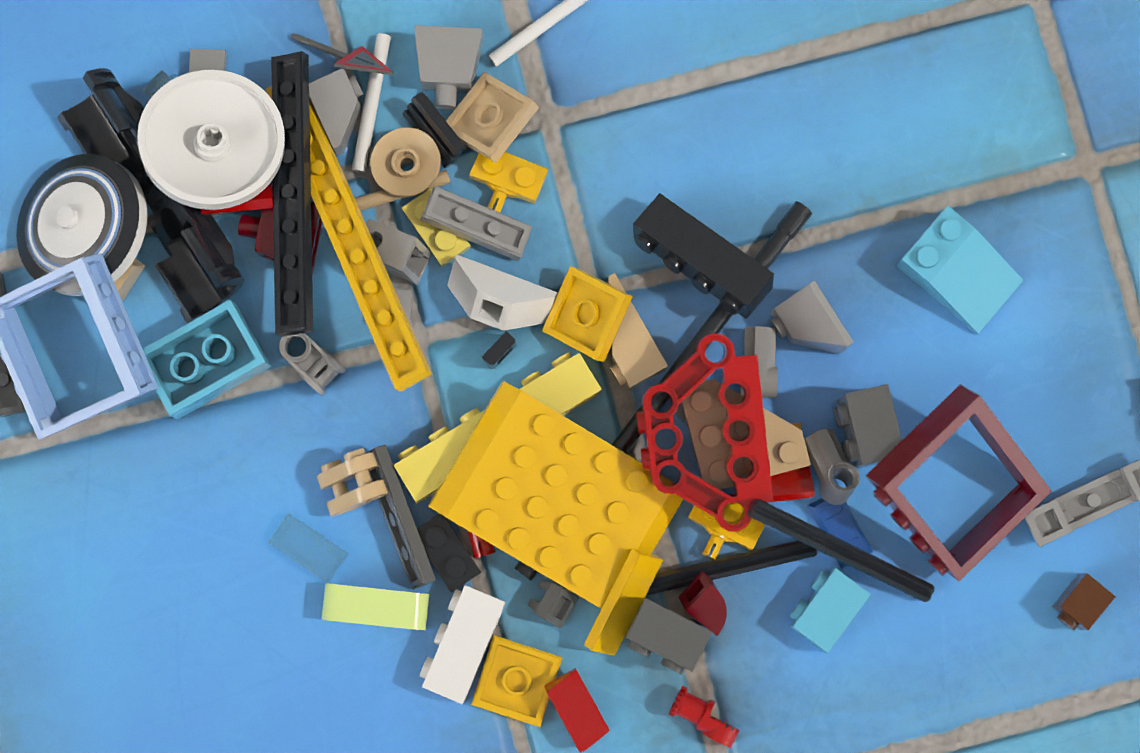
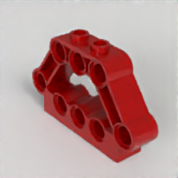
M715 333L706 335L699 340L696 351L661 384L658 383L650 386L643 395V411L636 412L639 434L646 433L647 448L640 449L642 469L650 470L652 483L659 491L664 494L678 495L712 515L723 529L737 532L747 527L752 519L748 516L747 511L753 499L758 498L765 502H773L758 356L745 355L735 357L733 343L728 337ZM712 341L721 343L725 350L723 358L715 363L709 361L705 355V348ZM717 368H721L722 382L717 388L716 396L718 402L725 407L726 418L721 424L720 432L722 438L729 444L730 454L725 460L724 468L726 474L733 480L734 494L729 495L689 472L678 461L677 451L682 445L683 437L681 431L673 422V414L676 412L678 405ZM733 383L739 384L744 391L742 400L737 404L728 403L724 396L726 388ZM660 391L668 393L671 398V406L665 412H656L651 406L653 395ZM736 420L744 421L748 428L747 435L739 441L732 440L728 433L729 426ZM663 428H669L675 434L674 444L666 449L658 447L655 442L657 432ZM740 457H747L752 464L750 473L743 477L736 476L732 469L734 461ZM667 465H674L679 470L678 480L671 485H665L659 479V472ZM732 502L740 504L742 508L740 518L733 522L726 521L723 518L724 507Z

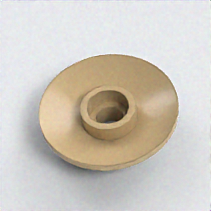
M399 128L388 132L376 143L370 158L371 173L376 183L387 193L399 197L414 196L428 189L436 180L441 166L440 152L434 140L425 132L415 128ZM405 162H414L411 170H402V165Z

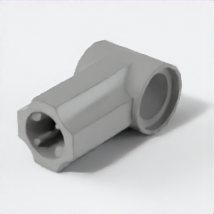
M761 326L745 327L744 356H758L762 398L776 399L778 388V368L775 367L776 328ZM739 385V394L744 396L743 388Z
M825 428L816 431L804 440L808 456L821 482L820 494L828 503L841 505L847 502L859 484V471L847 461L833 429ZM833 479L841 480L846 487H839L834 483Z

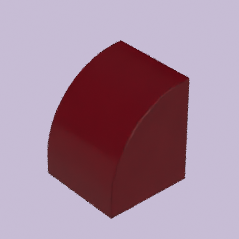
M702 571L678 598L687 613L718 636L726 622L727 607L713 580Z

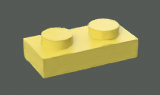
M430 188L403 206L402 210L443 268L453 261L456 255H462L469 250L471 245L464 238L420 220L432 191Z

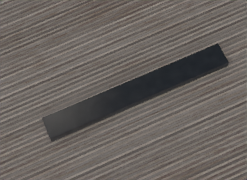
M303 51L271 57L272 100L280 112L285 136L283 159L278 172L273 178L275 334L281 337L313 332L309 57Z

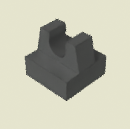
M541 580L539 587L546 591L540 602L530 599L527 605L534 611V614L561 628L579 597L554 582Z

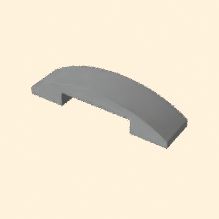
M1140 459L1034 508L1024 519L1037 546L1041 547L1135 501H1140Z

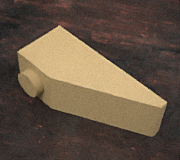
M615 273L608 276V284L625 292ZM630 302L611 345L612 361L615 365L610 367L619 386L626 384L629 391L666 371L668 368L666 361L634 305Z

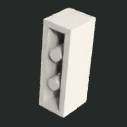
M467 585L464 586L463 591L455 590L448 610L453 611L452 617L448 625L444 623L440 625L434 643L439 645L434 659L427 657L419 677L425 679L422 685L423 688L460 704L465 702L505 607V601Z

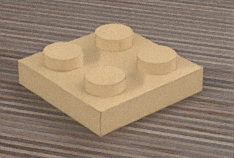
M484 72L446 122L465 145L496 163L539 107L532 99Z

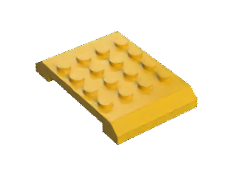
M502 381L428 507L602 609L631 549L652 554L683 498L676 494H664L659 491L652 483L650 470H643L641 462L525 392ZM659 474V479L663 484H674V482Z

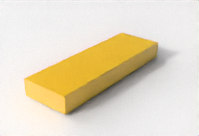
M631 549L585 640L584 645L595 652L616 655L663 562L661 558L655 554Z

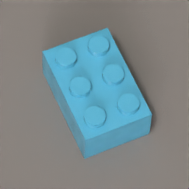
M232 300L226 301L143 348L159 386L156 392L168 414L175 419L182 418L272 367L240 309Z

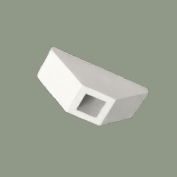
M456 255L447 284L471 319L503 331L544 324L557 294L555 291L460 255Z

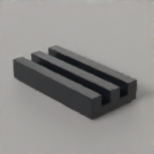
M421 92L412 98V102L408 104L407 109L402 115L412 128L425 132L434 140L440 152L441 165L446 169L454 164L465 149V145L428 97Z

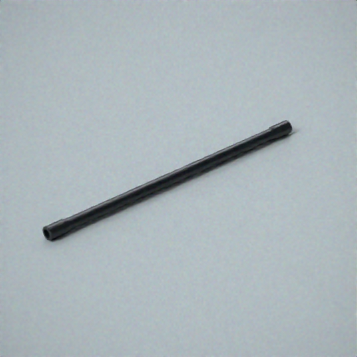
M795 201L754 260L769 269L789 241L795 238L805 225L812 212L802 203ZM719 303L659 381V384L696 351V346L701 338L713 333L719 334L733 314L726 311ZM710 342V343L706 346L705 351L707 350V348L710 346V344H711L712 342ZM660 391L653 395L651 406L656 412H659L670 398L669 394ZM641 405L636 412H642L643 406ZM636 413L611 444L626 454L641 436L638 432ZM521 561L514 567L530 581L538 573V571Z

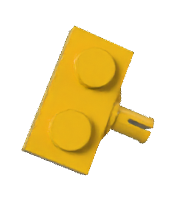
M504 152L496 163L478 153L469 178L485 184L493 191L487 208L494 209V211L500 213L507 197L520 198L535 204L547 177L548 169L507 152Z
M735 502L727 504L723 509V518L728 522L738 520L742 514L740 504ZM695 505L687 518L704 527L711 535L702 554L707 557L713 545H715L709 557L712 560H716L724 542L735 543L752 551L765 524L752 518L749 525L743 530L737 532L727 531L717 523L712 515Z

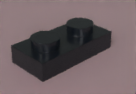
M438 514L417 528L427 557L451 593L482 573L445 516Z

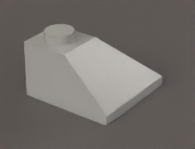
M815 281L782 302L771 312L774 317L770 320L772 327L776 328V333L781 339L786 336L789 343L834 354L844 352L854 343Z

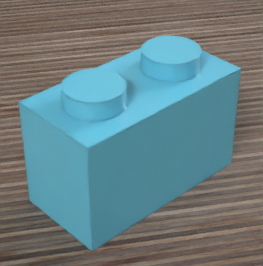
M831 568L829 573L822 570L811 585L815 592L807 602L801 599L789 615L794 619L789 627L825 653L830 652L871 595L837 568Z

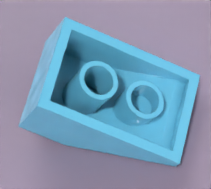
M949 206L938 215L896 265L899 270L976 334L980 333L1024 281L977 229Z

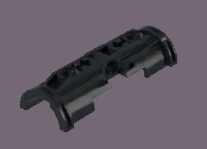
M98 68L86 71L83 80L89 87L92 95L76 106L61 112L57 119L65 131L69 130L84 154H96L107 157L128 169L137 179L145 196V201L155 215L150 226L170 256L157 263L155 267L181 306L179 312L186 323H189L222 304L243 285L244 278L235 266L232 246L212 214H202L199 208L190 207L173 200L158 189L147 175L138 147V126L144 110L141 103L123 90L110 69Z

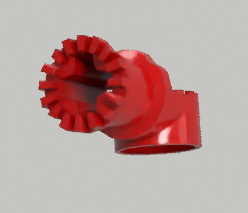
M682 685L677 694L678 697L675 698L677 701L673 702L668 715L671 717L678 715L696 724V729L701 731L703 735L726 747L732 748L740 730L735 727L731 730V725L727 728V723H721V720L717 721V718L710 716L715 701L711 699L705 701L689 693L687 687Z

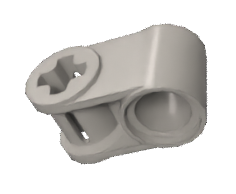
M305 333L283 336L280 339L279 350L283 358L321 396L326 393L324 388L339 373L344 374L347 371L324 348L321 349ZM297 338L303 339L306 343L304 354L299 357H291L288 353L290 341Z

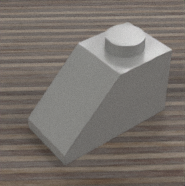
M344 68L309 83V97L337 156L343 154L361 110L357 97L363 95L355 75L348 78Z

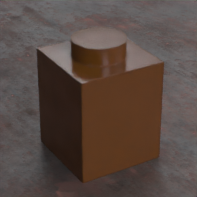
M1079 573L1052 607L1060 613L1057 619L1072 631H1075L1076 628L1079 630H1089L1116 596L1088 573Z

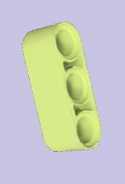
M325 583L321 620L426 630L430 594Z

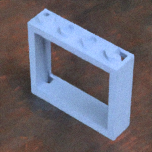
M102 254L80 258L0 297V356L9 370L14 382L15 391L21 398L29 417V423L32 424L38 440L62 432L159 388ZM77 278L124 391L62 418L15 307Z

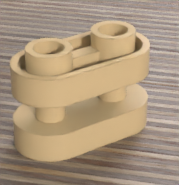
M364 448L345 454L343 456L345 462L343 463L340 459L321 466L322 473L316 476L320 488L325 490L332 487L336 497L326 503L331 517L357 509L388 494L384 480L372 482L368 472L378 467L373 452L366 454ZM355 478L358 488L349 492L345 482Z

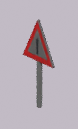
M291 34L292 40L340 58L339 61L334 63V67L393 75L394 73L363 46L347 54L299 34Z

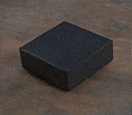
M506 331L482 356L483 361L491 369H495L516 347V339Z

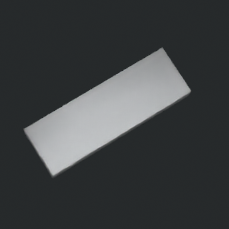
M435 185L420 219L425 223L516 261L521 259L532 230L530 225Z

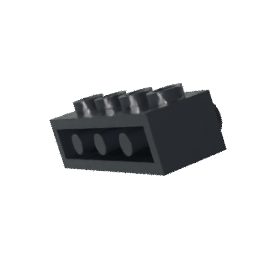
M661 193L656 196L633 223L634 241L641 250L648 254L653 252L663 259L664 265L676 274L681 272L687 276L698 291L703 294H712L720 300L721 306L733 315L738 313L747 319L773 288V272Z

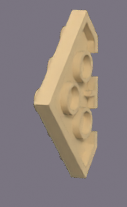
M715 379L703 381L681 404L701 479L721 490L734 485L733 480L729 478L724 468L725 460L730 454L729 444L722 438L720 432L721 424L726 418L725 407L718 402L716 396L720 382ZM728 387L726 388L724 396L728 403L737 404L742 400V395ZM763 408L770 475L773 476L810 466L811 463L802 430ZM736 420L729 426L728 433L732 440L739 441L747 435L748 428L744 421ZM740 457L734 461L732 469L736 476L743 477L750 473L752 464L749 458Z

